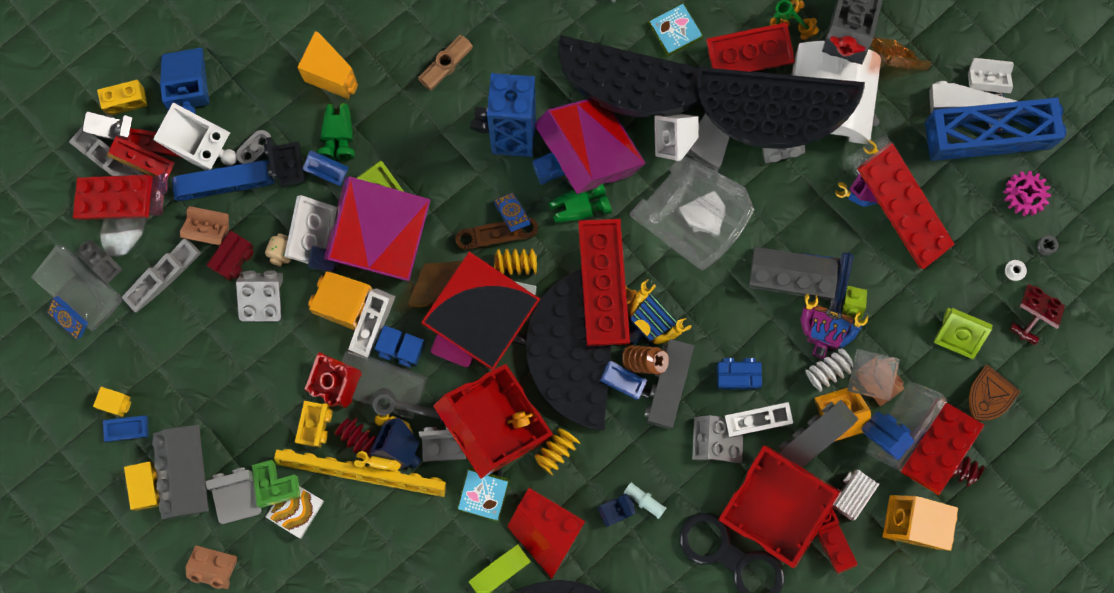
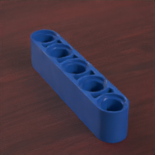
M257 161L175 176L172 178L174 199L183 201L272 185L275 182L273 177L269 176L267 164H270V161Z

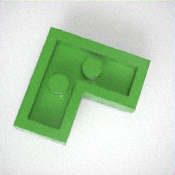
M273 460L252 465L257 507L263 508L301 497L298 476L291 475L277 479L276 465Z

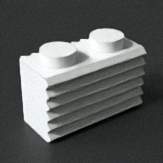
M858 469L853 473L849 471L843 480L845 485L842 490H839L842 493L833 506L834 509L851 521L857 519L879 486L877 482Z

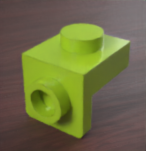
M847 286L841 314L852 317L855 321L856 313L861 311L858 318L862 320L866 310L867 290Z

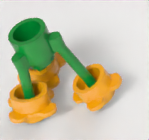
M781 0L777 3V13L774 14L775 18L770 20V26L787 22L789 27L790 22L788 19L795 18L799 22L798 30L801 33L800 38L802 40H807L808 37L819 32L815 18L802 19L797 14L805 6L803 1Z

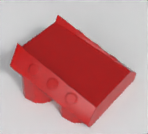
M319 352L308 378L305 391H308L314 397L319 396L323 398L329 406L339 405L346 408L352 403V397L362 373L357 368Z

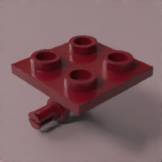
M1028 284L1020 307L1034 316L1026 328H1022L1013 322L1009 330L1019 335L1021 340L1025 339L1035 346L1040 338L1029 331L1039 319L1057 329L1060 326L1065 305L1057 298H1052L1045 294L1039 287Z

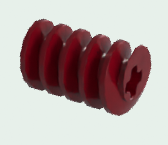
M347 418L334 434L336 436L342 435L340 439L342 442L348 440L347 447L351 448L354 446L353 452L355 454L364 451L371 458L372 456L369 453L377 436L374 435L369 438V429L362 432L363 423L356 426L357 418L353 420Z
M966 456L951 478L953 479L956 475H959L958 482L961 483L966 479V487H969L978 481L985 466L981 465L978 467L976 460L971 462V458Z

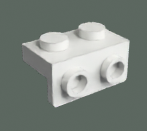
M973 58L968 71L969 87L980 91L1011 93L1013 89L1011 72L1014 67L1013 62Z

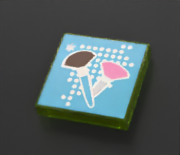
M684 3L648 21L651 30L668 57L704 37Z
M468 468L457 510L498 522L510 479L494 474H489L480 479L475 469Z

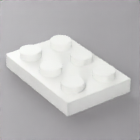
M302 195L297 196L284 257L308 264L312 246L326 249L338 207Z

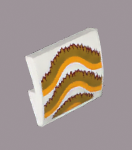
M299 486L301 497L274 504L266 518L301 539L324 501Z

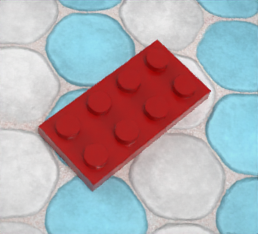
M787 22L706 39L712 68L756 72L795 63Z
M150 175L77 178L73 218L76 220L149 218L153 177Z
M946 402L902 468L901 473L940 496L984 428V424Z

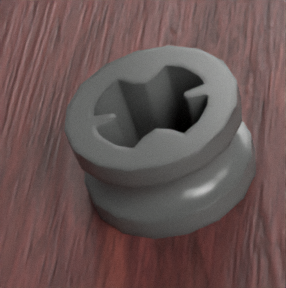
M1049 235L1044 236L1037 243L1038 252L1044 256L1052 255L1059 247L1057 239ZM1050 242L1052 244L1050 249H1045L1043 245Z

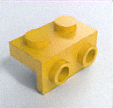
M304 401L295 439L296 444L321 448L322 443H326L328 431H325L327 422L330 423L332 418V410H330L328 404Z

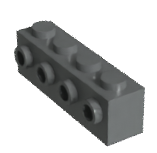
M670 339L668 344L663 345L662 350L667 352L669 364L665 372L655 374L659 379L657 385H652L650 397H653L652 405L647 404L644 417L648 418L647 424L672 430L695 345Z
M839 400L835 405L833 402H830L822 409L824 412L822 416L819 417L816 414L807 422L809 427L805 430L803 427L798 429L792 435L794 439L791 442L787 439L778 447L780 450L778 453L797 465L804 467L857 422L858 418L842 400Z

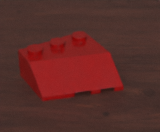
M529 488L507 527L552 579L585 521Z

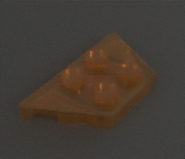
M874 37L871 47L887 65L896 68L903 67L908 70L910 68L928 70L932 65L928 60L918 59L915 56V52L896 40Z
M462 261L424 264L408 301L409 308L433 306Z

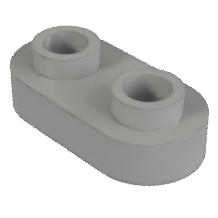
M264 130L256 131L237 150L236 158L239 163L246 164L259 161L265 155L264 145H259L261 140L271 137V135ZM251 154V158L246 160L245 156Z

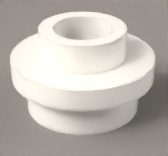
M1012 260L1005 267V274L1012 281L1023 279L1027 273L1026 266L1019 260ZM1013 268H1019V273H1015Z

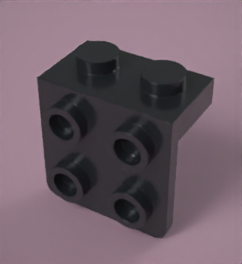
M267 137V144H264L265 154L269 156L270 164H267L269 176L273 177L274 182H277L281 187L306 183L304 170H302L303 161L299 142L277 145L271 137Z

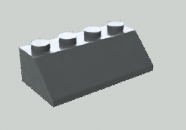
M754 247L748 288L802 297L809 294V298L814 299L817 295L818 299L832 301L835 298L838 260Z
M199 425L165 429L153 433L152 445L155 452L154 464L157 471V490L159 491L161 520L186 518L208 512Z

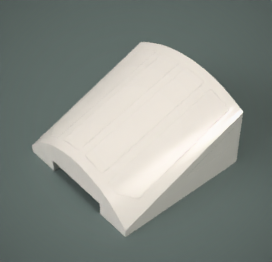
M824 41L799 43L795 63L792 67V75L865 82L864 93L856 110L844 124L831 134L848 136V142L869 145L870 142L868 140L871 139L881 55L868 50L861 65L822 52Z

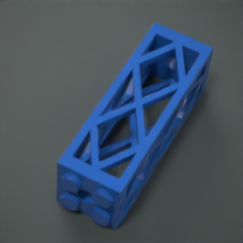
M491 73L487 120L492 154L533 157L536 128L534 125L536 122L535 76Z
M1059 98L934 110L924 121L930 161L1052 149L1066 136V126L1062 122L1063 107L1059 104ZM1038 116L1039 125L1022 117ZM1014 120L1034 129V131L1026 134L1006 124ZM985 121L993 126L986 131L969 122ZM961 125L981 135L974 140L954 131V129ZM1002 129L1018 137L1004 139L994 133ZM947 134L965 143L951 144L947 142Z

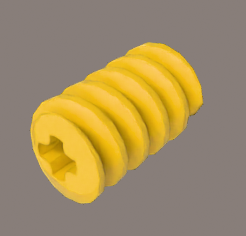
M533 248L530 249L529 254L526 253L525 249H522L520 255H518L517 249L513 250L512 255H510L508 249H505L503 255L500 249H497L494 256V268L500 270L502 274H505L506 269H508L510 275H513L515 269L518 275H521L523 269L529 275L531 269H533L535 275H537V254H535Z
M561 428L557 429L559 436L554 434L551 436L554 443L547 441L548 449L543 447L540 449L543 456L538 454L534 456L537 463L551 476H553L551 468L559 469L556 462L564 464L562 455L570 457L568 448L575 451L576 448L573 443L581 444L571 433Z

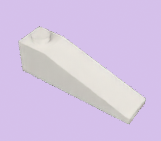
M938 81L932 84L929 90L931 113L937 109L1018 102L955 83H947L946 81Z

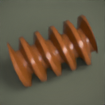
M632 345L625 348L622 361L624 367L633 373L662 374L668 368L669 357L666 351L658 347Z

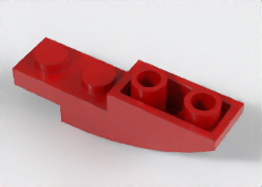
M832 508L819 529L817 536L826 556H829L836 573L839 574L856 567L858 563Z

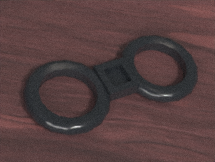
M699 513L691 516L683 524L679 533V544L683 553L691 561L700 565H710L719 562L733 572V582L739 593H753L745 587L742 580V572L750 561L755 559L764 560L773 567L776 574L773 588L766 593L781 592L785 583V572L781 562L768 552L752 551L745 554L730 543L728 527L719 521L720 517L711 513ZM699 522L712 523L721 533L720 548L710 556H701L695 553L688 543L690 529Z

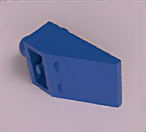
M203 48L162 54L160 85L162 102L168 111L172 103L196 114L194 107L210 105Z

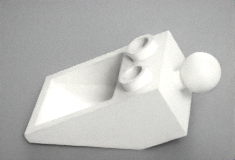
M172 103L153 140L206 171L211 170L217 157H220L222 163L227 166L234 165L237 161L235 151L222 149L230 132ZM212 134L219 136L220 139L214 140ZM203 152L210 153V158H204Z

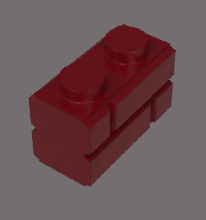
M230 230L207 263V266L231 282L233 278L236 279L242 271L241 266L244 261H249L253 256L254 246Z

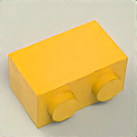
M145 462L124 467L130 509L139 511L158 507L160 500L159 491L157 490L155 464Z

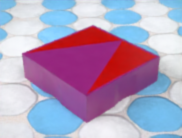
M592 98L549 109L534 123L548 148L558 159L563 172L577 194L595 189L604 183H613L631 177L645 164V161L614 112L599 106V102Z
M345 177L338 203L337 218L330 233L324 259L409 281L431 199L354 177Z

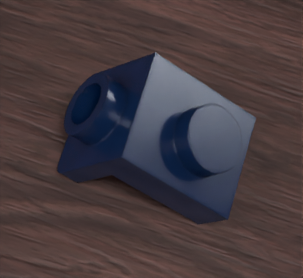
M311 247L307 264L308 268L333 272V270H337L338 263L324 259L325 248Z
M627 494L597 507L606 527L636 513L634 504Z

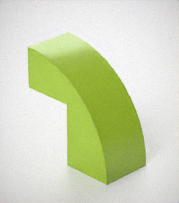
M516 545L473 577L469 583L476 593H491L527 566L530 560L520 546Z

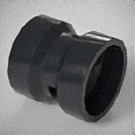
M475 107L473 113L475 118L470 123V129L478 133L488 134L487 108Z

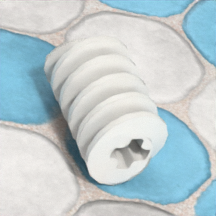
M841 348L838 350V354L832 353L831 358L825 357L824 362H817L816 366H810L809 371L805 369V372L812 385L821 392L822 383L829 387V379L836 383V375L841 379L844 378L843 371L850 375V367H854V364L848 353Z

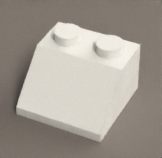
M676 114L663 117V115H655V156L676 161L682 160L699 138L698 131L700 125L698 116Z

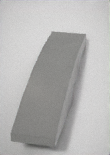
M83 126L69 141L71 145L111 176L144 175L139 170L108 157L107 154L110 147L94 135L82 132Z
M184 238L171 253H166L153 268H148L121 298L134 312H138L185 271L201 252L189 239Z

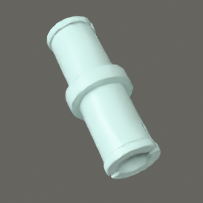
M632 482L624 491V494H627L637 502L641 509L644 507L658 519L666 510V507L654 500L649 492L646 494Z

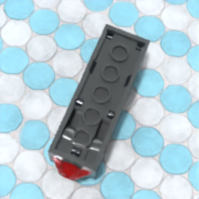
M836 0L822 52L862 65L874 38L882 0Z

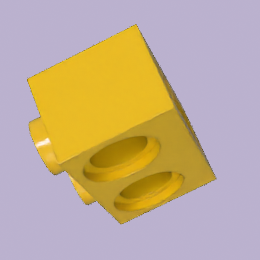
M138 79L97 90L101 109L106 115L113 116L148 107L144 87Z

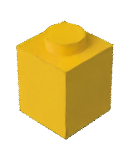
M100 387L93 407L123 417L124 413H127L130 408L131 401L129 400L131 397Z

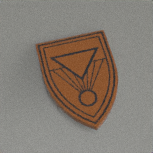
M985 365L973 382L969 392V407L972 418L977 421H987L1000 417L1010 408L1021 391L990 366Z

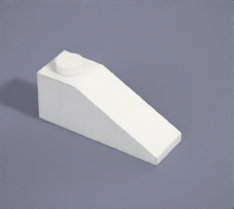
M373 289L369 292L348 350L369 357L396 296L379 289Z
M789 402L725 415L729 437L793 424Z

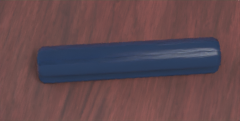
M842 253L838 268L835 298L831 301L830 310L842 313L854 255L851 253Z

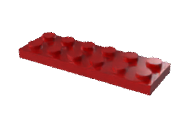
M893 143L885 145L857 168L920 269H925L954 245L953 240Z
M620 219L578 221L587 346L629 344L630 335Z

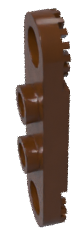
M529 218L530 224L533 225L534 229L527 234L521 228L511 232L505 221L463 229L456 235V244L461 250L469 251L532 239L538 232V225L534 219ZM463 235H470L472 242L464 245L460 242V239Z

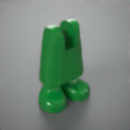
M333 103L327 104L320 137V141L324 142L325 146L318 148L316 153L334 161L336 157L339 161H349L355 158V151L348 146V143L353 141L351 114L347 103L340 104V115H335ZM337 139L339 142V147L335 153V143Z
M603 184L580 194H577L574 189L549 202L551 210L564 206L567 209L553 215L555 223L593 217V212L601 211L605 214L612 213ZM601 197L595 202H589L590 199Z

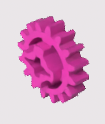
M1021 171L1018 176L1013 175L1010 178L1011 181L1005 184L1008 188L1003 193L1008 194L1004 201H1010L1009 209L1012 207L1016 208L1015 214L1022 211L1024 217L1028 213L1034 216L1037 212L1040 213L1044 210L1043 206L1046 207L1049 204L1046 199L1050 198L1051 194L1046 193V191L1050 189V186H1044L1046 179L1039 180V173L1032 176V171H1028L1026 175ZM1023 182L1021 186L1015 187L1017 183ZM1039 200L1036 205L1031 206L1033 201Z

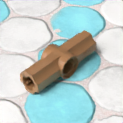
M459 35L444 51L437 54L436 60L418 77L419 81L423 86L432 91L447 75L454 72L455 66L472 50L473 45L464 36ZM444 60L451 61L449 65H441V62Z

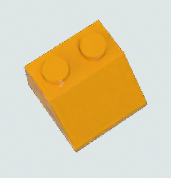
M855 385L814 398L820 416L824 414L822 409L830 402H833L835 405L839 400H842L858 418L857 422L835 441L863 433L861 428L870 421L871 411Z

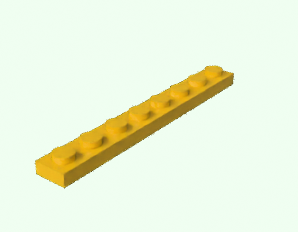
M290 449L276 450L274 456L276 465L440 497H445L446 482L436 477L427 479L415 473L406 475L401 474L398 470H380L370 467V465L358 468L354 465L353 461H346L344 463L332 457H325L323 459L311 453L297 454Z

